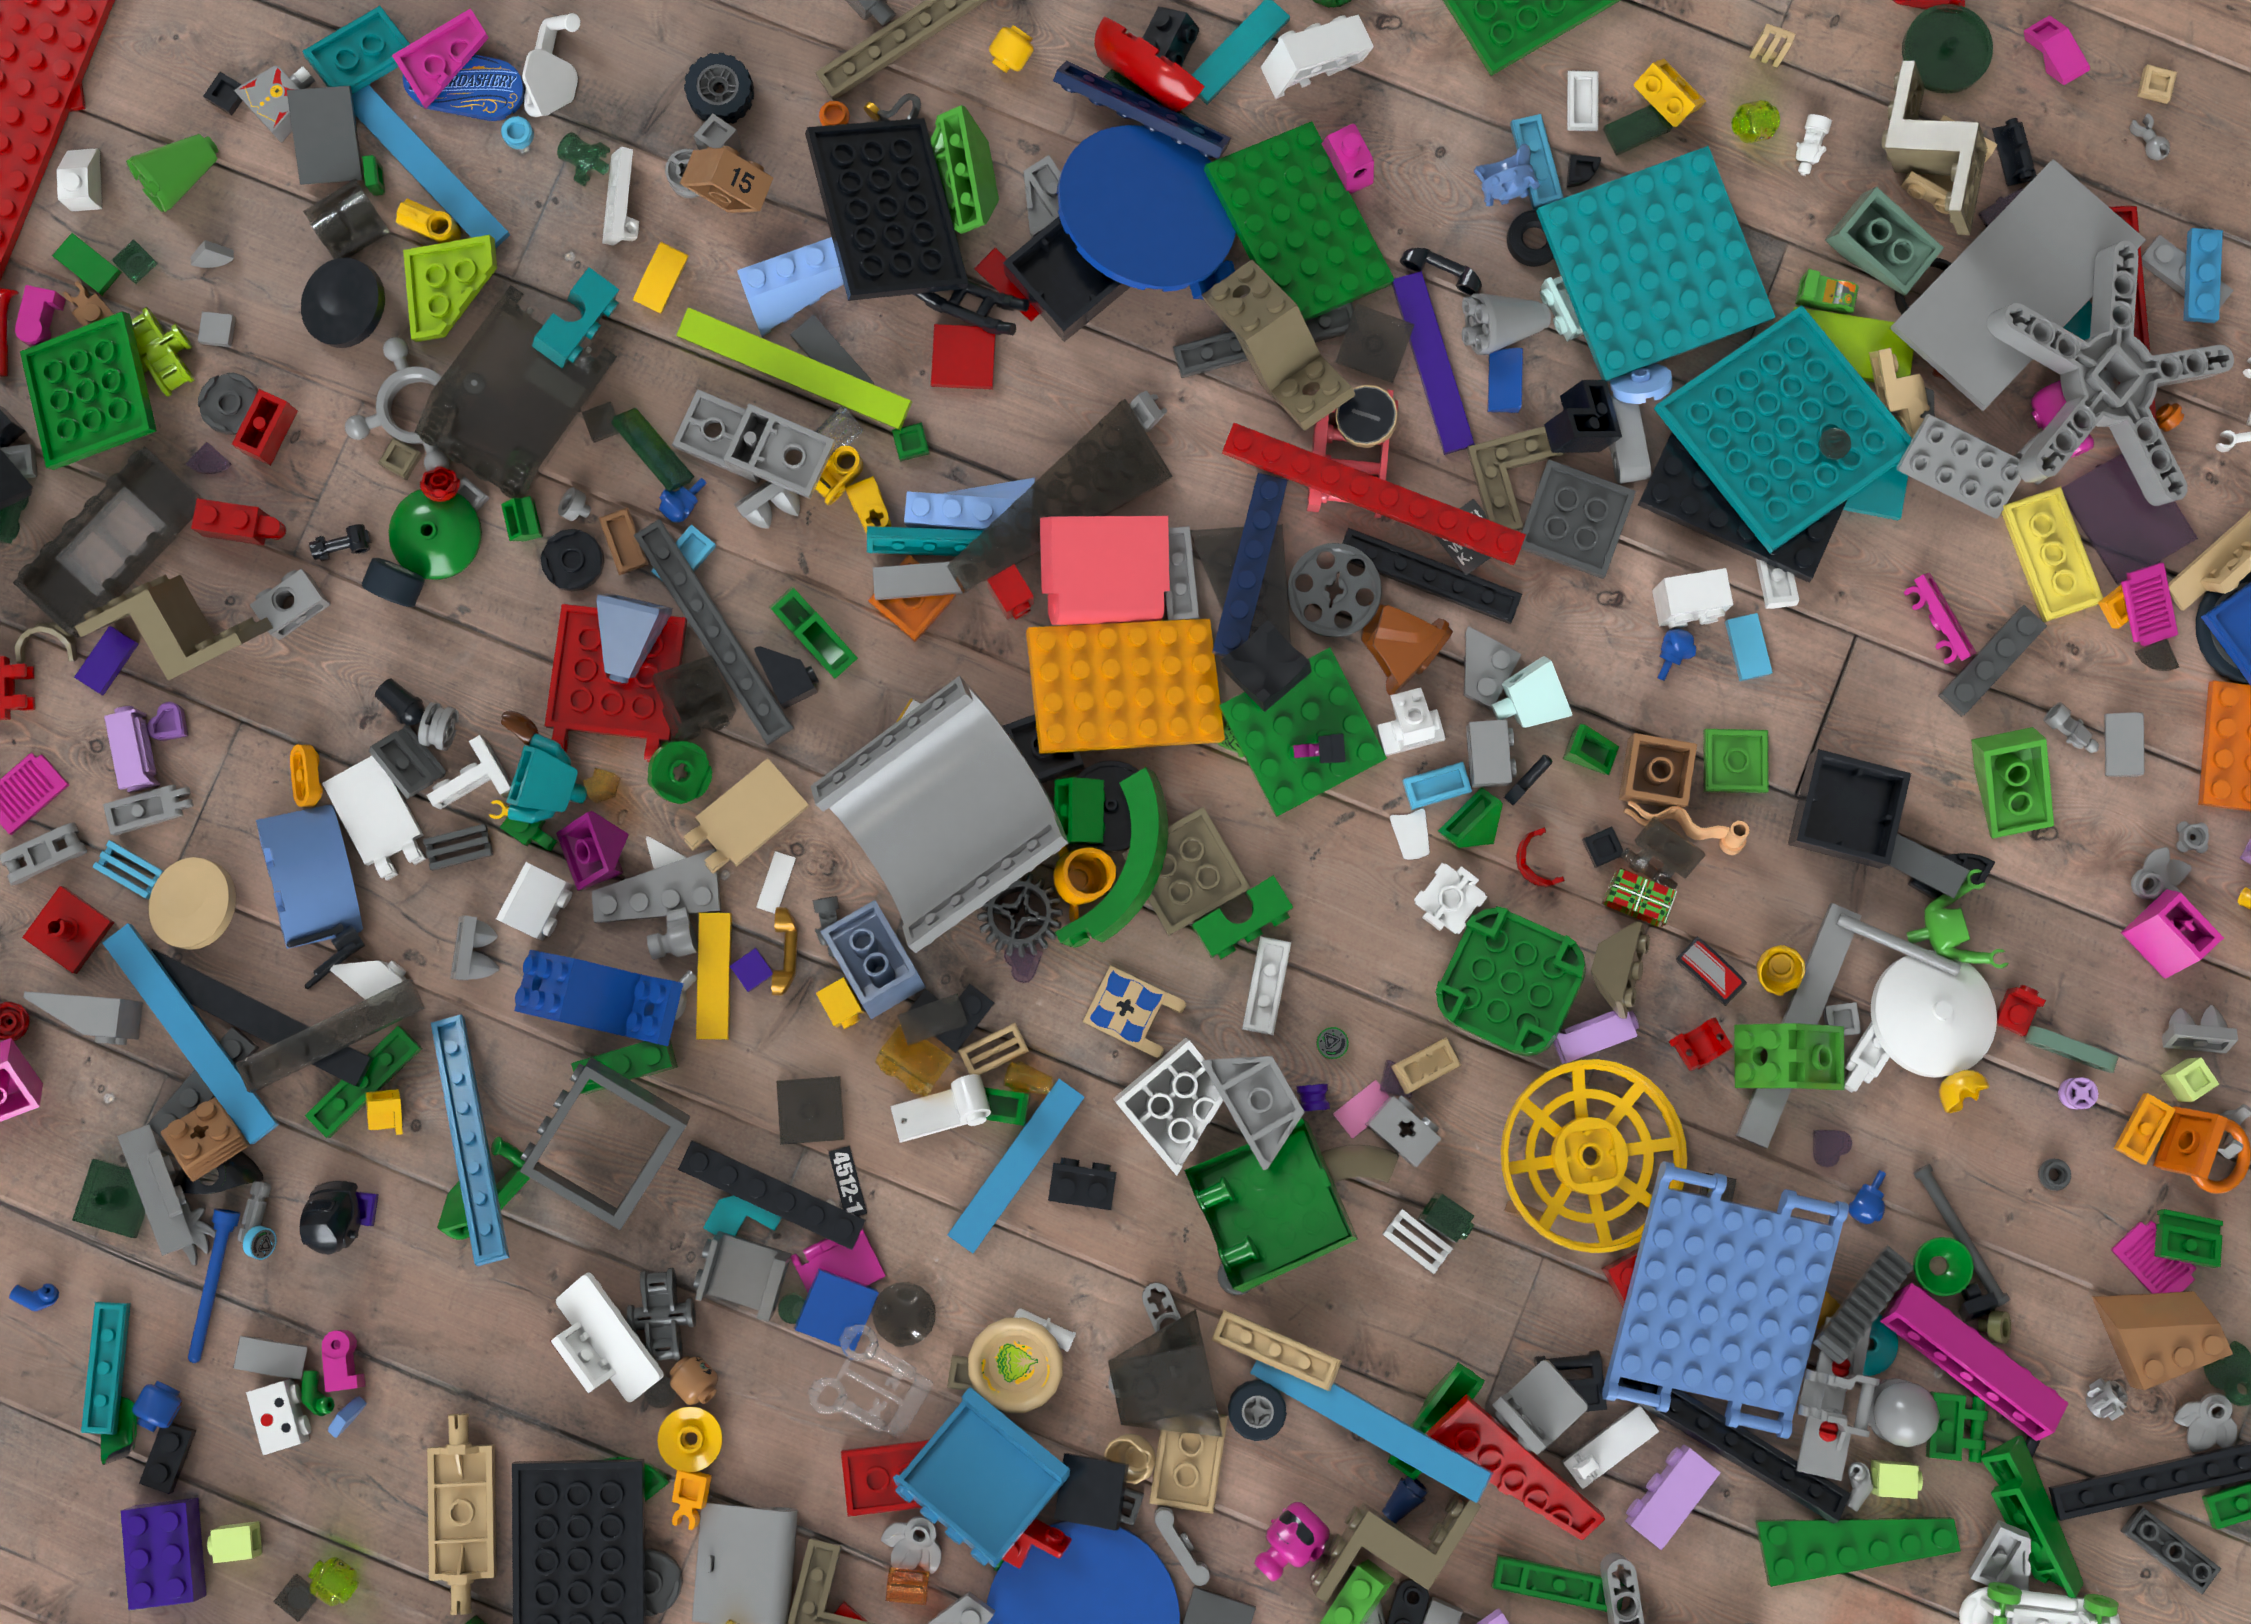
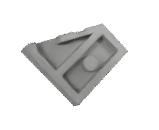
M1049 155L1023 171L1031 238L1059 217L1057 185L1061 172Z
M1468 626L1465 631V680L1463 696L1492 710L1491 704L1496 703L1503 690L1502 683L1510 677L1522 654Z

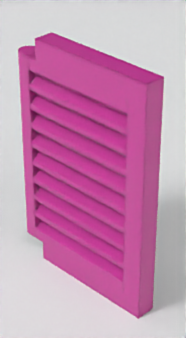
M2157 563L2126 573L2127 580L2121 581L2133 642L2140 641L2141 646H2146L2178 635L2164 563Z
M31 752L0 779V824L9 835H13L69 786L67 781L44 755L41 754L39 757H36Z
M2152 1220L2146 1225L2139 1222L2111 1249L2151 1294L2183 1292L2195 1280L2191 1274L2197 1268L2193 1264L2154 1256L2156 1224Z

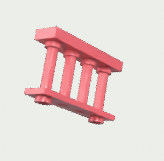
M1387 390L1389 395L1393 398L1394 390ZM1394 400L1398 412V400ZM1329 414L1314 424L1313 453L1367 474L1378 475V478L1386 480L1389 439L1377 444L1380 445L1379 462L1336 459L1326 454V444L1332 443L1333 440L1347 441L1338 428L1328 424ZM1309 487L1307 511L1319 512L1321 503L1327 504V501L1346 502ZM1375 513L1374 518H1381V515Z

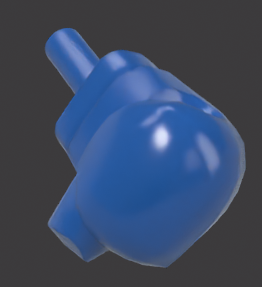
M701 478L689 490L683 486L677 491L665 489L659 497L661 499L660 512L674 523L683 522L698 503L694 495L707 484L706 481Z
M1679 628L1667 631L1663 638L1662 652L1659 656L1665 659V662L1657 677L1658 679L1665 681L1672 663L1680 665L1683 659H1691L1695 656L1696 645H1694V637L1691 633Z
M1881 1170L1878 1171L1872 1185L1863 1184L1855 1199L1848 1205L1849 1214L1860 1223L1868 1225L1883 1218L1885 1204L1882 1199L1884 1194L1878 1189L1886 1173Z

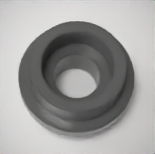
M2048 1159L2040 1165L2038 1178L2045 1188L2058 1191L2064 1189L2070 1183L2071 1170L2063 1160ZM2053 1168L2058 1172V1177L2054 1181L2049 1177V1172Z

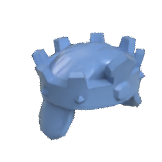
M1527 144L1520 145L1515 155L1503 161L1476 166L1474 173L1482 182L1481 186L1486 206H1493L1494 199L1500 200L1501 205L1508 204L1509 200L1513 198L1529 196L1528 187L1532 186L1536 190L1541 186L1535 177L1532 165H1530V146Z

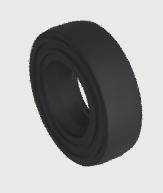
M1529 210L1517 216L1511 223L1507 233V246L1511 255L1518 262L1526 266L1537 267L1547 264L1554 259L1547 238L1546 244L1539 249H1531L1524 243L1523 234L1527 229L1535 227L1544 232L1536 210Z

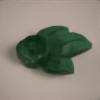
M2233 1341L2229 1345L2233 1353L2232 1355L2223 1358V1360L2205 1365L2203 1368L2212 1386L2224 1390L2226 1398L2232 1404L2243 1407L2251 1404V1353L2243 1344ZM2238 1384L2245 1386L2247 1390L2246 1395L2239 1393L2237 1389Z

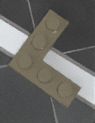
M1544 426L1467 447V453L1486 519L1516 531L1523 528L1507 470L1565 454L1551 452Z
M809 1538L788 1624H874L825 1612L842 1546Z

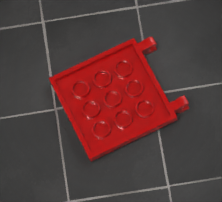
M562 604L544 724L546 728L553 729L551 740L558 742L567 753L569 743L568 731L647 739L644 760L650 762L654 752L661 747V741L671 742L687 619L685 617L670 616L636 676L629 678L628 683H621L610 680V674L604 671L597 608Z

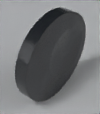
M345 257L333 259L320 266L306 283L301 298L302 320L308 332L318 341L335 348L352 347L368 338L378 326L385 307L384 286L378 274L368 265L356 259Z
M1102 761L1087 767L1077 775L1076 778L1104 780L1103 822L1105 824L1103 843L1089 844V847L1100 849L1104 852H1119L1130 848V811L1119 782L1140 771L1134 766L1120 761Z

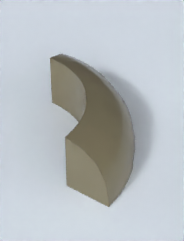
M1346 1145L1321 1152L1334 1183L1354 1177L1373 1178L1389 1183L1399 1156L1396 1152L1370 1145Z

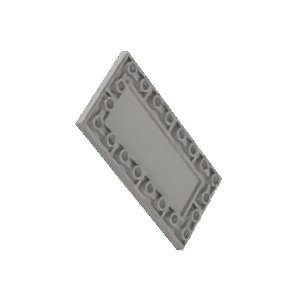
M2052 159L1898 318L1890 329L1977 407L1984 411L2032 361V358L1990 333L1987 326L1989 315L2012 303H2020L2063 328L2093 297L2095 258L2097 253L2122 240L2132 242L2138 249L2146 239L2058 162Z

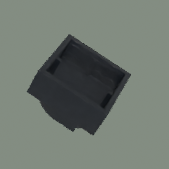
M1057 217L1003 262L1005 275L1065 342L1130 287L1107 277L1088 263L1076 250L1077 245L1069 233H1065L1060 217Z
M1820 749L1810 753L1788 845L1878 869L1889 866L1911 773Z

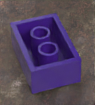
M199 1498L134 1505L121 1510L128 1610L190 1603L207 1596Z

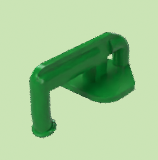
M496 1137L491 1145V1153L494 1156L499 1154L514 1164L496 1184L500 1209L502 1210L530 1177L520 1172L525 1161L520 1159L523 1152L504 1141L501 1137ZM460 1181L449 1191L437 1226L438 1230L455 1240H464L470 1237Z

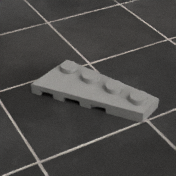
M714 848L593 890L594 923L667 917V911L687 907L689 915L721 912L718 871L712 874L704 862L707 857L717 850Z

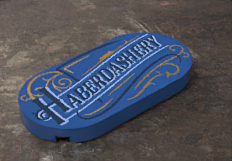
M473 55L427 109L486 121H500L506 119V116L512 112L515 113L521 107L524 100L525 86L518 71L508 62ZM403 74L402 79L406 92L419 106L424 108Z

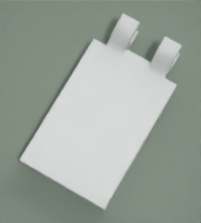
M373 756L322 783L364 864L369 866L375 863V868L380 878H385L388 881L399 875L389 857L403 850L409 863L412 862L414 865H417L426 860L416 842V839L424 836L399 788Z

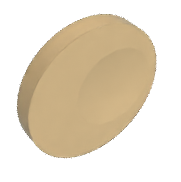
M191 857L175 862L160 875L150 895L149 919L153 930L162 941L178 948L194 950L210 945L224 933L233 917L236 905L234 883L228 872L222 866L212 861Z

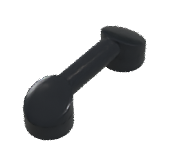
M1408 249L1403 252L1400 263L1404 267L1413 271H1422L1425 263H1428L1458 276L1459 279L1456 287L1467 295L1471 296L1474 293H1480L1482 288L1481 280L1470 267L1445 258L1429 249Z

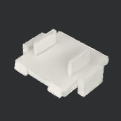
M1441 863L1434 872L1436 874L1434 879L1424 892L1422 890L1419 892L1414 901L1418 907L1426 912L1422 918L1440 931L1445 926L1454 934H1460L1466 926L1464 922L1476 906L1480 907L1487 896L1485 895L1486 893L1475 886L1479 879L1462 866L1456 872L1446 863Z

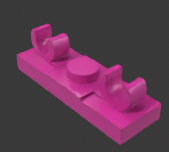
M1930 572L1916 578L1914 581L1917 585L1907 588L1904 591V595H1909L1912 592H1917L1920 595V601L1912 606L1913 610L1920 609L1928 603L1929 610L1932 613L1929 615L1932 625L1937 631L1942 630L1943 634H1946L1948 638L1937 643L1935 648L1938 650L1943 646H1948L1952 650L1951 656L1943 660L1944 663L1949 664L1958 657L1963 661L1976 654L1977 652Z

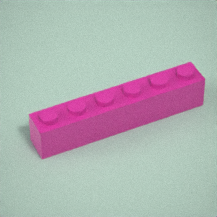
M1910 1283L1895 1292L1880 1322L2035 1441L2055 1432L2069 1403L2061 1398L2054 1389L2044 1385L2028 1369L2014 1362L2002 1349L1984 1339L1976 1329L1966 1325L1954 1316L1950 1309L1941 1306L1928 1296L1927 1292L1922 1288Z

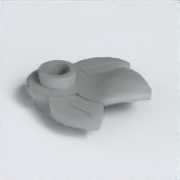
M2167 847L2158 848L2146 857L2143 868L2133 875L2131 880L2132 891L2140 898L2152 899L2153 901L2166 889L2181 892L2176 886L2189 874L2192 867L2183 861L2170 859V852ZM2149 878L2148 886L2143 888L2144 880Z
M2209 1393L2203 1396L2200 1402H2187L2178 1409L2173 1420L2176 1423L2188 1427L2187 1444L2192 1452L2205 1451L2211 1448L2215 1442L2222 1448L2231 1447L2236 1440L2237 1425L2231 1418L2232 1404L2222 1394ZM2221 1407L2218 1413L2212 1414L2213 1408Z
M916 1516L910 1519L908 1523L895 1522L884 1531L881 1541L890 1547H894L891 1554V1564L896 1573H908L919 1565L929 1574H933L940 1565L942 1549L935 1540L937 1528L926 1517ZM922 1530L926 1536L919 1537L915 1534V1531Z

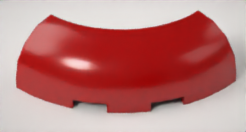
M1107 17L1101 20L1095 32L1094 45L1098 58L1105 66L1120 73L1155 98L1164 107L1175 112L1187 107L1202 92L1205 87L1176 62L1173 63L1162 55L1160 58L1157 57L1160 51L1140 36L1136 37L1130 32L1126 34L1127 29Z

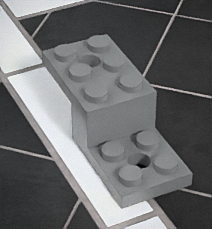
M697 389L672 446L753 482L759 483L760 478L811 499L836 442L832 438L752 404H748L745 410ZM711 423H718L722 426L721 434L714 438L708 437L705 434L707 426ZM791 450H799L803 457L800 463L790 465L785 461L786 454Z

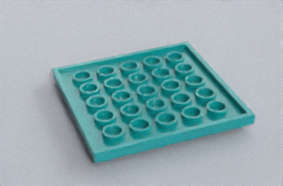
M1709 146L1549 203L1536 210L1602 380L1610 381L1629 374L1634 370L1645 368L1776 318Z
M1802 305L1656 404L1654 408L1769 553L1779 548L1899 464L1912 441V438Z

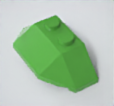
M961 105L937 116L935 122L937 126L931 137V144L954 230L963 234L987 224L999 202L989 142L967 108Z

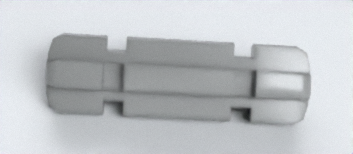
M254 1181L250 1190L252 1197L251 1199L248 1198L242 1219L244 1227L240 1228L237 1238L241 1243H243L246 1233L251 1228L261 1226L267 1205L265 1197H269L271 1185L266 1182Z

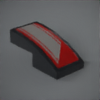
M1698 936L1676 958L1677 963L1700 981L1701 986L1724 1006L1747 985L1743 977Z

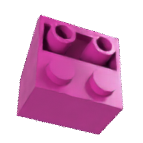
M2168 889L2121 932L2129 943L2165 979L2200 961L2224 939L2181 892Z

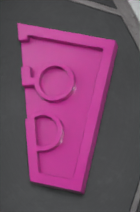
M470 8L394 53L392 57L424 108L427 109L489 37Z

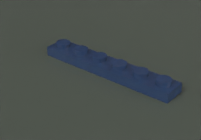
M1065 61L1056 70L1053 81L1060 84L1064 90L1088 97L1089 101L1095 105H1105L1115 110L1123 118L1139 121L1148 130L1160 131L1170 136L1178 144L1192 146L1206 157L1219 159L1229 145L1230 137L1069 61Z
M1262 473L1257 474L1212 651L1213 654L1225 657L1248 640L1288 483L1286 479Z

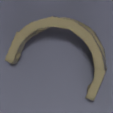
M56 621L41 622L27 629L19 636L16 645H14L17 664L24 663L26 661L24 648L31 636L36 632L50 633L59 638L65 645L68 661L74 662L77 660L76 640L71 630Z

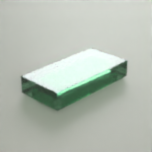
M1649 105L1605 125L1603 131L1617 156L1670 132L1673 127L1652 105Z

